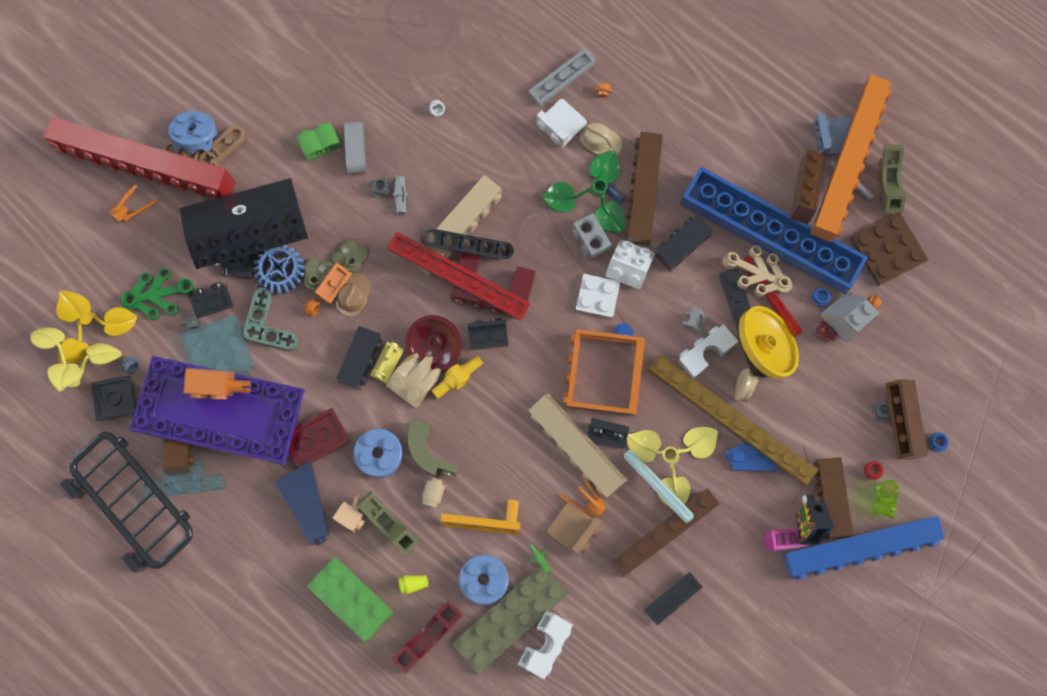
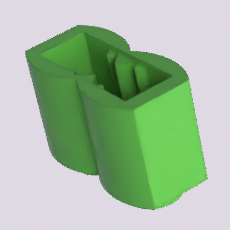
M321 123L316 129L304 130L296 137L306 161L313 160L341 147L331 123Z

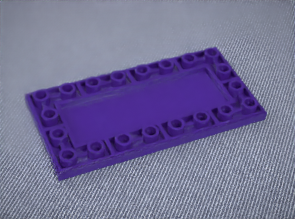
M152 356L129 429L131 432L285 465L305 389L235 374L234 380L251 382V386H242L243 388H251L249 394L233 392V396H227V400L210 399L209 394H207V398L190 397V393H184L186 369L220 370Z

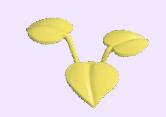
M50 327L41 328L33 331L30 337L31 343L38 348L48 349L55 345L58 347L62 364L50 366L47 374L50 382L59 392L67 386L77 387L80 385V379L88 360L93 364H106L122 355L121 351L111 345L104 343L93 344L86 349L88 356L84 358L81 368H79L76 364H66L63 350L59 343L65 340V335L62 331Z
M697 427L689 430L683 438L684 444L688 447L686 449L677 450L674 447H667L664 451H658L661 447V439L656 432L651 430H642L628 434L627 443L629 449L644 463L652 462L656 454L663 455L664 461L670 464L672 478H664L662 482L685 505L690 496V484L685 477L676 478L674 464L678 462L680 453L689 452L690 450L695 458L704 459L709 457L715 450L718 431L709 427ZM660 497V499L662 500V502H664L667 506H669V505Z

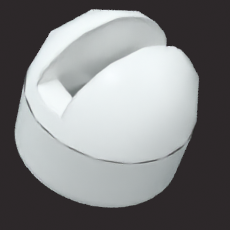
M433 100L429 105V109L433 115L440 116L444 113L445 106L440 100Z

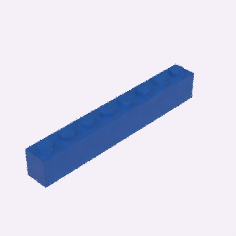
M935 516L784 554L783 558L789 578L795 577L796 580L807 578L808 573L814 572L816 576L827 573L826 569L833 567L834 571L844 569L845 564L848 563L856 566L864 564V559L871 558V561L883 559L884 554L888 553L892 557L902 554L901 550L909 549V552L920 550V546L925 544L928 545V548L940 545L939 541L945 539L939 517Z

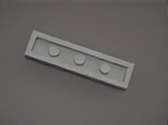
M584 48L531 88L528 94L541 107L595 66L597 61Z

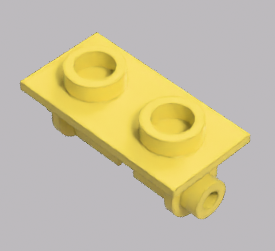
M387 342L370 376L387 383L404 349L398 347L399 345L394 342Z

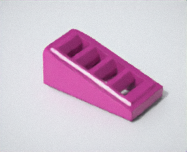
M798 528L764 532L766 551L808 547V544H797L796 532H798ZM788 533H790V536H791V543H792L791 545H790V542H789V535H788ZM780 534H782L784 545H782Z

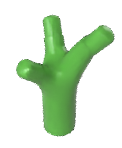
M530 544L529 547L535 558H531V562H537L544 572H548L551 567L545 560L544 554L546 549H542L541 553H539L533 544Z

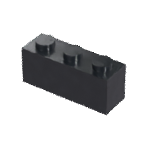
M698 214L694 218L689 217L684 222V227L680 231L676 229L670 235L671 239L667 242H661L656 248L655 257L670 272L704 243L713 232V229Z
M358 326L338 373L337 380L339 383L358 390L361 389V386L366 385L368 375L366 374L369 368H373L376 360L374 358L376 350L380 351L383 344L380 333Z

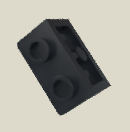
M216 282L210 285L211 288L204 290L202 287L192 291L193 294H190L189 299L197 319L234 307L227 283Z
M493 318L489 322L474 320L471 324H468L471 351L509 346L506 320Z
M591 418L587 436L595 443L624 449L630 427Z

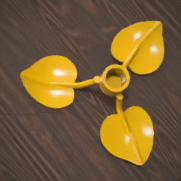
M60 290L56 306L58 317L66 322L78 321V340L67 338L61 343L66 364H80L88 356L86 349L89 345L81 342L82 324H89L92 318H94L100 324L105 325L104 331L106 334L119 336L128 332L134 326L137 315L128 309L114 307L105 313V321H103L95 313H91L90 303L85 297L74 292ZM58 350V353H57L58 361H59L60 364H62L61 357H60L59 350Z

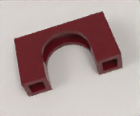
M462 253L459 265L478 274L481 263L480 257ZM517 266L509 292L529 302L536 271ZM453 285L450 294L453 303L464 306V304L472 305V308L477 310L488 309L491 313L497 315L505 313Z

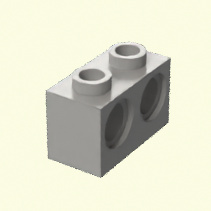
M594 213L573 223V237L576 241H580L583 254L588 256L590 260L611 250L612 244ZM588 227L591 231L584 233L581 228ZM596 242L600 245V247L594 249L590 246V244Z

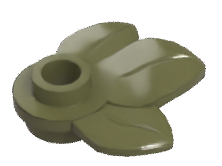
M347 239L342 243L341 251L331 252V259L334 264L337 262L349 272L356 273L360 270L362 261L368 257L369 252L366 245L357 247L353 240Z
M315 257L311 258L305 265V287L310 291H315L334 266V263L324 262L320 264ZM310 279H316L317 283H312Z

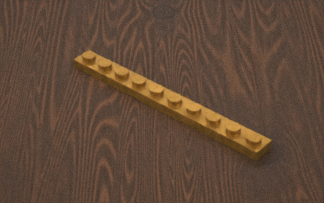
M662 355L649 368L648 371L805 487L817 473V468Z

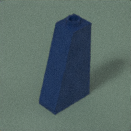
M309 462L275 483L309 543L318 546L327 540L326 537L330 534L315 471Z

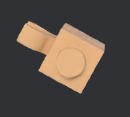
M359 495L354 498L352 506L343 502L333 517L336 522L353 533L356 530L360 531L365 524V520H363L365 516L359 512L360 508L356 505L361 498Z

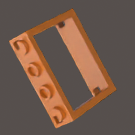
M576 329L575 334H571L570 345H573L574 348L573 353H569L568 364H571V372L566 374L565 383L569 384L568 391H564L563 402L567 403L566 407L635 416L637 414L645 338ZM581 338L635 345L628 408L573 402Z

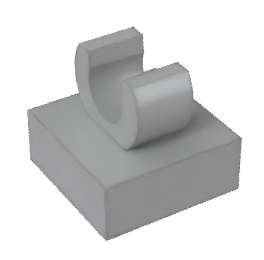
M693 308L692 312H685L690 318L689 321H683L682 323L686 327L691 328L695 333H702L707 316L698 308Z

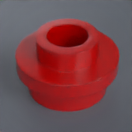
M870 461L865 465L864 474L868 479L878 480L883 476L884 468L878 461ZM872 467L876 469V474L871 473L870 469Z

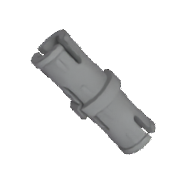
M396 176L393 178L395 215L407 214L406 199L408 198L405 189V177Z

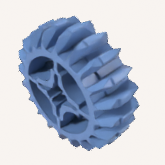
M284 245L282 248L280 246L269 251L265 250L263 251L264 255H257L260 260L254 261V264L257 266L253 268V271L256 273L254 278L259 280L257 283L259 286H263L264 290L270 288V292L273 294L277 289L278 294L281 295L282 289L289 293V287L295 289L294 283H301L298 277H304V273L301 272L305 270V266L301 265L304 263V260L299 258L300 253L295 252L293 247L288 249V245ZM278 256L287 257V258H283V259H281V260L275 259V257H278ZM270 262L271 267L267 270L268 273L265 274V267ZM294 263L293 272L288 276L287 271L291 267L290 265ZM275 264L278 267L282 268L284 274H282L281 271L276 270ZM282 278L284 281L274 282L271 280Z

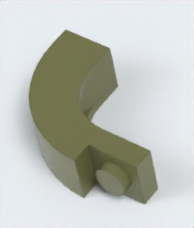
M903 144L884 145L883 155L879 160V192L885 212H904L906 194L901 181V167L904 154Z
M412 419L408 431V445L418 467L435 478L438 470L441 471V475L446 477L457 476L459 466L438 460L428 451L427 442L432 429L431 425Z
M371 491L356 504L404 556L419 543L413 534Z

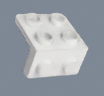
M560 99L546 113L541 111L537 114L536 124L539 129L545 131L556 144L563 148L586 126L587 121L565 100Z
M620 240L605 276L640 290L655 253L647 248L634 245L630 241Z

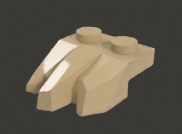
M415 353L408 356L401 363L386 386L417 408L427 393L434 387L441 369H431L432 356L427 355L420 362L419 355Z

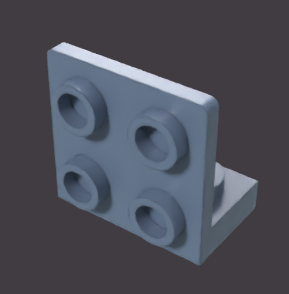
M825 113L817 114L813 121L819 153L825 156L840 154L851 124L849 116L826 119Z

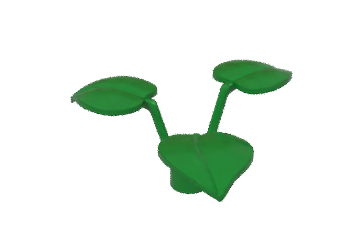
M615 150L604 152L591 162L589 167L590 174L598 179L586 190L573 195L574 190L567 182H557L543 194V199L550 208L558 212H568L575 207V198L590 192L594 197L601 198L602 208L597 209L595 217L602 229L621 233L624 230L625 215L622 207L615 201H609L606 205L604 204V192L607 190V183L615 182L620 176V165Z

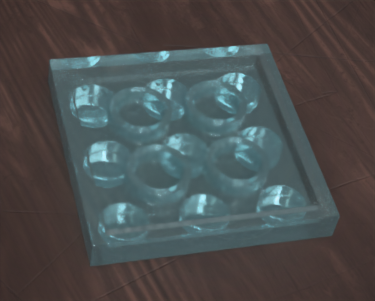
M235 314L181 334L190 363L193 365L235 372V374L255 368Z

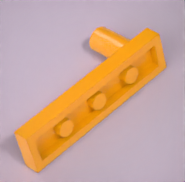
M507 500L505 521L442 513L441 526L519 535L521 523L517 522L519 501Z

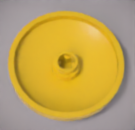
M755 306L744 312L739 321V335L742 346L751 362L763 374L773 379H784L793 374L798 367L799 353L794 336L782 318L771 309L763 306Z

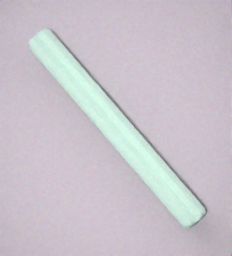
M628 450L623 455L624 459L684 522L688 523L693 519V513L632 450Z

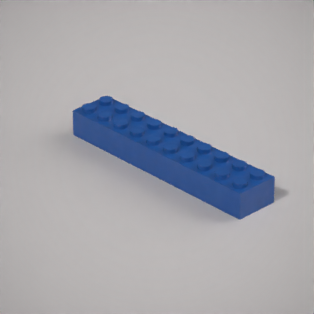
M703 167L699 168L680 205L753 245L759 246L764 251L776 254L779 259L845 295L852 288L868 258L836 239L829 242L810 234L812 226L790 219V214Z

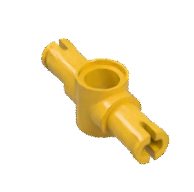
M476 355L464 365H454L445 373L446 377H444V380L431 391L439 399L450 389L458 390L469 382L470 374L484 363Z

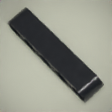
M428 229L420 235L421 243L431 248L498 260L509 259L514 253L513 246L504 241L438 229ZM428 233H432L434 236L432 243L427 240ZM447 236L452 238L451 246H448L445 242ZM466 239L470 241L469 249H466L464 247V241ZM483 243L488 245L486 253L482 250ZM502 246L506 248V254L504 256L500 253V248Z

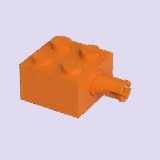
M186 369L184 393H190V397L207 398V394H209L210 399L227 400V396H233V392L249 394L251 388H243L242 386H251V382L234 380L235 372Z

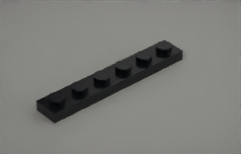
M737 268L720 273L719 278L740 339V318L751 307L745 289L740 288L737 284V281L740 279ZM743 348L749 369L753 375L761 376V379L767 378L768 376L758 370L751 362Z

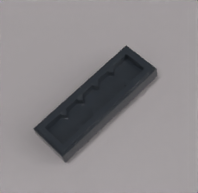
M689 572L644 611L656 625H659L702 588V585Z

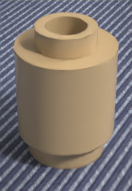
M432 478L431 481H426L421 497L423 499L422 504L437 508L445 490L442 480Z

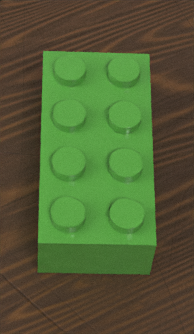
M336 557L307 586L365 642H368L394 614L377 595Z

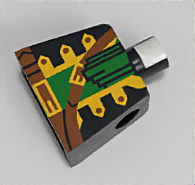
M808 494L802 497L803 506L796 513L800 544L818 545L834 526L826 503L815 501L814 496Z

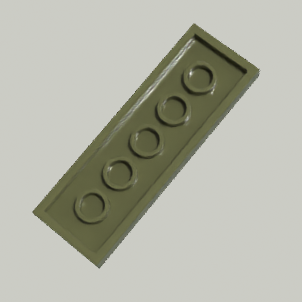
M539 566L452 644L473 669L480 674L536 624L546 611L549 612L569 593L549 571L544 572Z

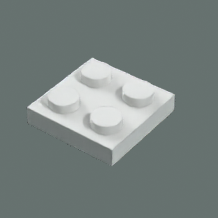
M583 274L575 311L613 319L620 282Z

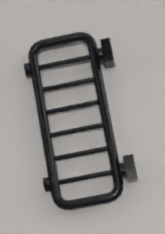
M101 432L71 459L69 470L74 479H64L60 485L72 499H81L87 493L134 549L135 552L126 553L122 557V560L133 573L142 572L147 566L153 569H160L167 565L192 540L193 528L188 522L191 517L183 509L179 512L125 448L129 445L126 439L122 436L117 438L110 432ZM105 439L110 441L114 448L83 476L78 471V463L101 441ZM117 450L126 460V463L95 491L86 479ZM130 465L139 477L107 505L98 493ZM142 479L151 492L119 520L110 508ZM154 494L164 506L132 535L123 522ZM167 509L176 521L144 550L135 538ZM180 524L185 531L184 538L159 561H154L148 552Z

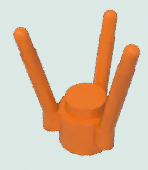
M134 185L128 188L109 213L119 222L123 219L127 222L131 217L156 204L158 200L155 199L127 214L129 210L124 204L137 188Z
M583 475V481L595 497L592 499L580 486L578 487V490L589 501L587 505L589 509L561 494L557 495L565 502H572L589 516L593 515L596 518L607 508L591 483Z

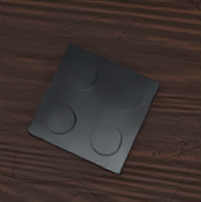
M130 375L91 383L97 421L133 415L135 413L136 405Z

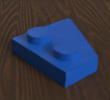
M747 443L724 453L733 471L774 472L777 470L773 462Z

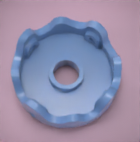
M188 111L179 114L171 121L168 128V134L176 152H179L181 148L190 154L195 153L199 149L208 152L212 148L213 138L217 137L213 119L208 114L200 111Z
M372 429L362 434L356 441L353 456L357 467L362 473L377 479L390 477L396 472L403 460V450L399 439L393 433L384 429ZM381 448L383 450L382 457H373V450Z
M485 554L477 555L466 561L461 568L459 574L461 592L466 599L475 604L484 606L499 601L504 596L508 587V572L504 564L496 557ZM481 574L489 576L490 580L487 585L479 584L478 577Z

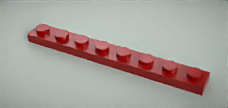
M399 232L395 233L387 247L389 251L519 321H522L531 305L526 300Z

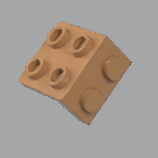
M568 502L548 528L547 533L578 556L580 552L584 554L591 545L588 543L592 536L596 538L602 530L600 527L602 521L596 517L593 519L575 504Z

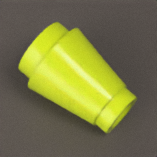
M403 575V578H398L400 593L408 595L428 587L427 576Z

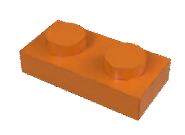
M336 262L314 294L327 304H330L352 273Z

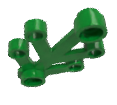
M162 268L147 292L141 293L144 286L149 285L153 278L148 272H144L140 275V280L133 290L123 293L120 301L124 308L128 310L137 308L147 314L150 320H157L160 316L159 311L156 308H149L142 301L149 300L166 310L168 315L175 316L178 313V307L160 297L177 293L188 295L192 293L195 286L190 279L183 278L179 281L178 285L159 289L164 281L171 278V272L167 268ZM168 272L167 276L162 277V273ZM145 276H149L147 281H143ZM190 285L189 290H184V287ZM130 298H134L132 303H128ZM175 307L174 312H169V309ZM155 311L156 315L154 317H150V313Z

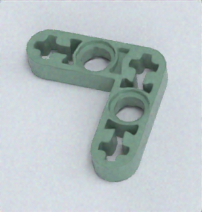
M257 289L254 293L243 330L245 338L250 342L286 351L295 350L299 345V341L294 333L265 326L272 302V295L268 289ZM263 293H265V295L268 297L267 299H263L262 305L265 306V308L261 306H256V304L260 305L261 299L259 298V295L262 296ZM257 310L263 312V316L259 320L253 318V313ZM255 329L257 333L262 334V340H260L261 337L254 334L251 337L248 332ZM275 333L276 339L273 342H268L266 340L267 334ZM280 335H282V339L289 340V338L292 337L294 344L290 343V345L287 346V343L285 341L280 340Z

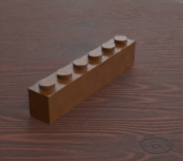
M641 132L640 137L635 140V149H638V153L633 158V166H636V170L631 175V184H634V188L629 192V201H632L631 208L628 207L627 219H630V223L625 227V236L633 244L650 246L663 134Z
M707 488L685 505L693 513L694 517L692 520L686 523L675 512L613 559V564L625 577L711 512L720 503Z

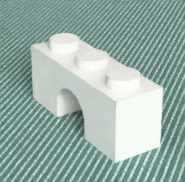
M724 324L719 328L715 326L708 332L709 336L703 339L701 337L693 344L695 346L690 351L686 349L679 355L678 365L693 379L704 372L709 366L703 357L704 351L714 350L722 357L737 345V339Z
M546 611L537 627L545 635L544 646L539 650L526 647L517 665L545 679L552 670L554 660L561 653L564 641L570 636L573 625L559 616Z

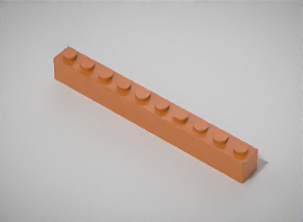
M871 74L865 83L810 234L832 242L835 236H840L843 226H840L841 221H845L849 211L846 208L853 201L854 195H852V191L856 190L860 180L857 177L864 170L865 164H863V160L868 158L871 151L868 147L869 144L872 145L876 137L874 130H877L881 123L879 116L883 115L887 105L884 102L885 100L888 101L892 90L889 88L892 82Z

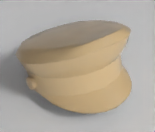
M749 368L743 370L737 379L734 393L735 400L747 403L761 376L753 375Z

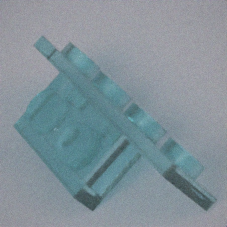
M204 461L194 462V466H191V474L166 475L164 471L163 481L155 482L166 496L215 491L226 488L223 474L205 475ZM144 483L143 487L146 495H148L151 490Z

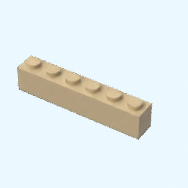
M484 175L437 229L466 235L469 231L473 232L478 226L477 222L489 214L490 207L493 204H498L501 200L502 188ZM433 234L427 239L430 243L434 241ZM447 236L445 240L448 246L452 245V238L450 236ZM427 247L447 259L454 253V251ZM415 265L416 267H418L421 271H423V272H424L426 275H428L429 277H430V275L432 274V273H430V272L424 270L423 268H421V267Z
M550 394L544 395L528 410L532 414L530 416L532 420L543 426L544 433L557 442L556 446L561 452H566L570 456V462L583 471L582 475L587 481H592L596 485L595 489L601 496L605 495L608 498L627 481Z

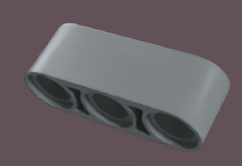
M363 121L345 122L347 174L366 173Z

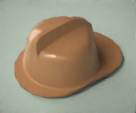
M352 273L338 292L336 306L340 313L346 316H355L363 311L371 287L365 275Z

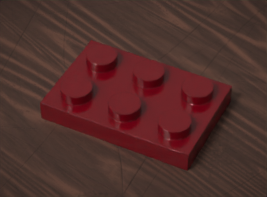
M330 408L295 427L289 453L297 468H300L309 462L312 464L349 444L351 441L333 408Z

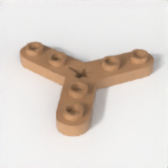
M235 125L228 128L212 142V148L208 152L199 149L195 153L190 154L183 148L176 152L171 141L164 144L163 150L205 163L206 157L210 156V164L220 167L219 164L245 141L246 134L243 128Z

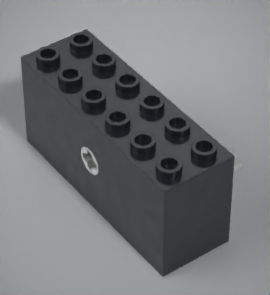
M291 178L180 208L185 242L196 269L219 265V263L308 239Z

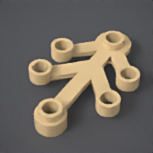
M754 245L749 250V255L754 259L757 267L739 259L738 254L735 252H729L723 258V264L726 268L734 269L737 266L754 274L751 277L741 276L737 281L740 288L745 289L749 285L765 280L772 283L766 286L759 284L754 290L758 297H763L766 293L773 291L787 293L792 288L791 279L782 274L777 264L779 257L772 253L766 258V263L771 266L774 273L772 275L768 272L761 257L762 249L757 245Z

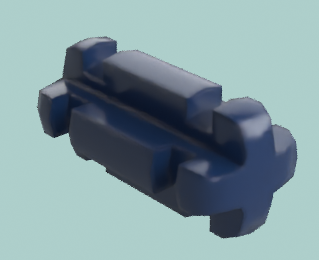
M609 183L605 193L608 192L607 195L614 201L617 200L618 204H621L626 196L621 195L622 192L615 186L612 187V184Z

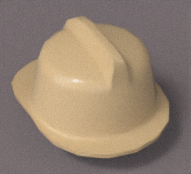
M589 124L580 133L582 145L597 155L615 150L616 155H618L622 149V140L619 135L604 124Z

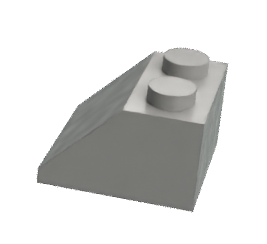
M844 294L822 312L820 316L847 343L869 324L879 312L867 299Z

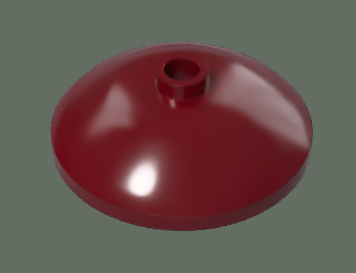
M426 315L417 319L408 329L406 349L409 356L417 353L420 362L427 355L432 356L431 369L438 368L444 371L458 360L462 349V341L457 328L451 321L438 315ZM436 338L440 339V344L435 341Z

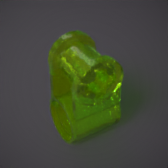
M888 479L878 484L872 506L873 515L882 514L893 519L899 492V486L896 481ZM885 484L891 486L892 491L890 494L885 492Z

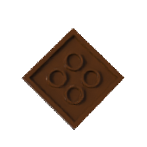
M900 212L850 238L856 250L868 257L865 265L878 286L929 260Z

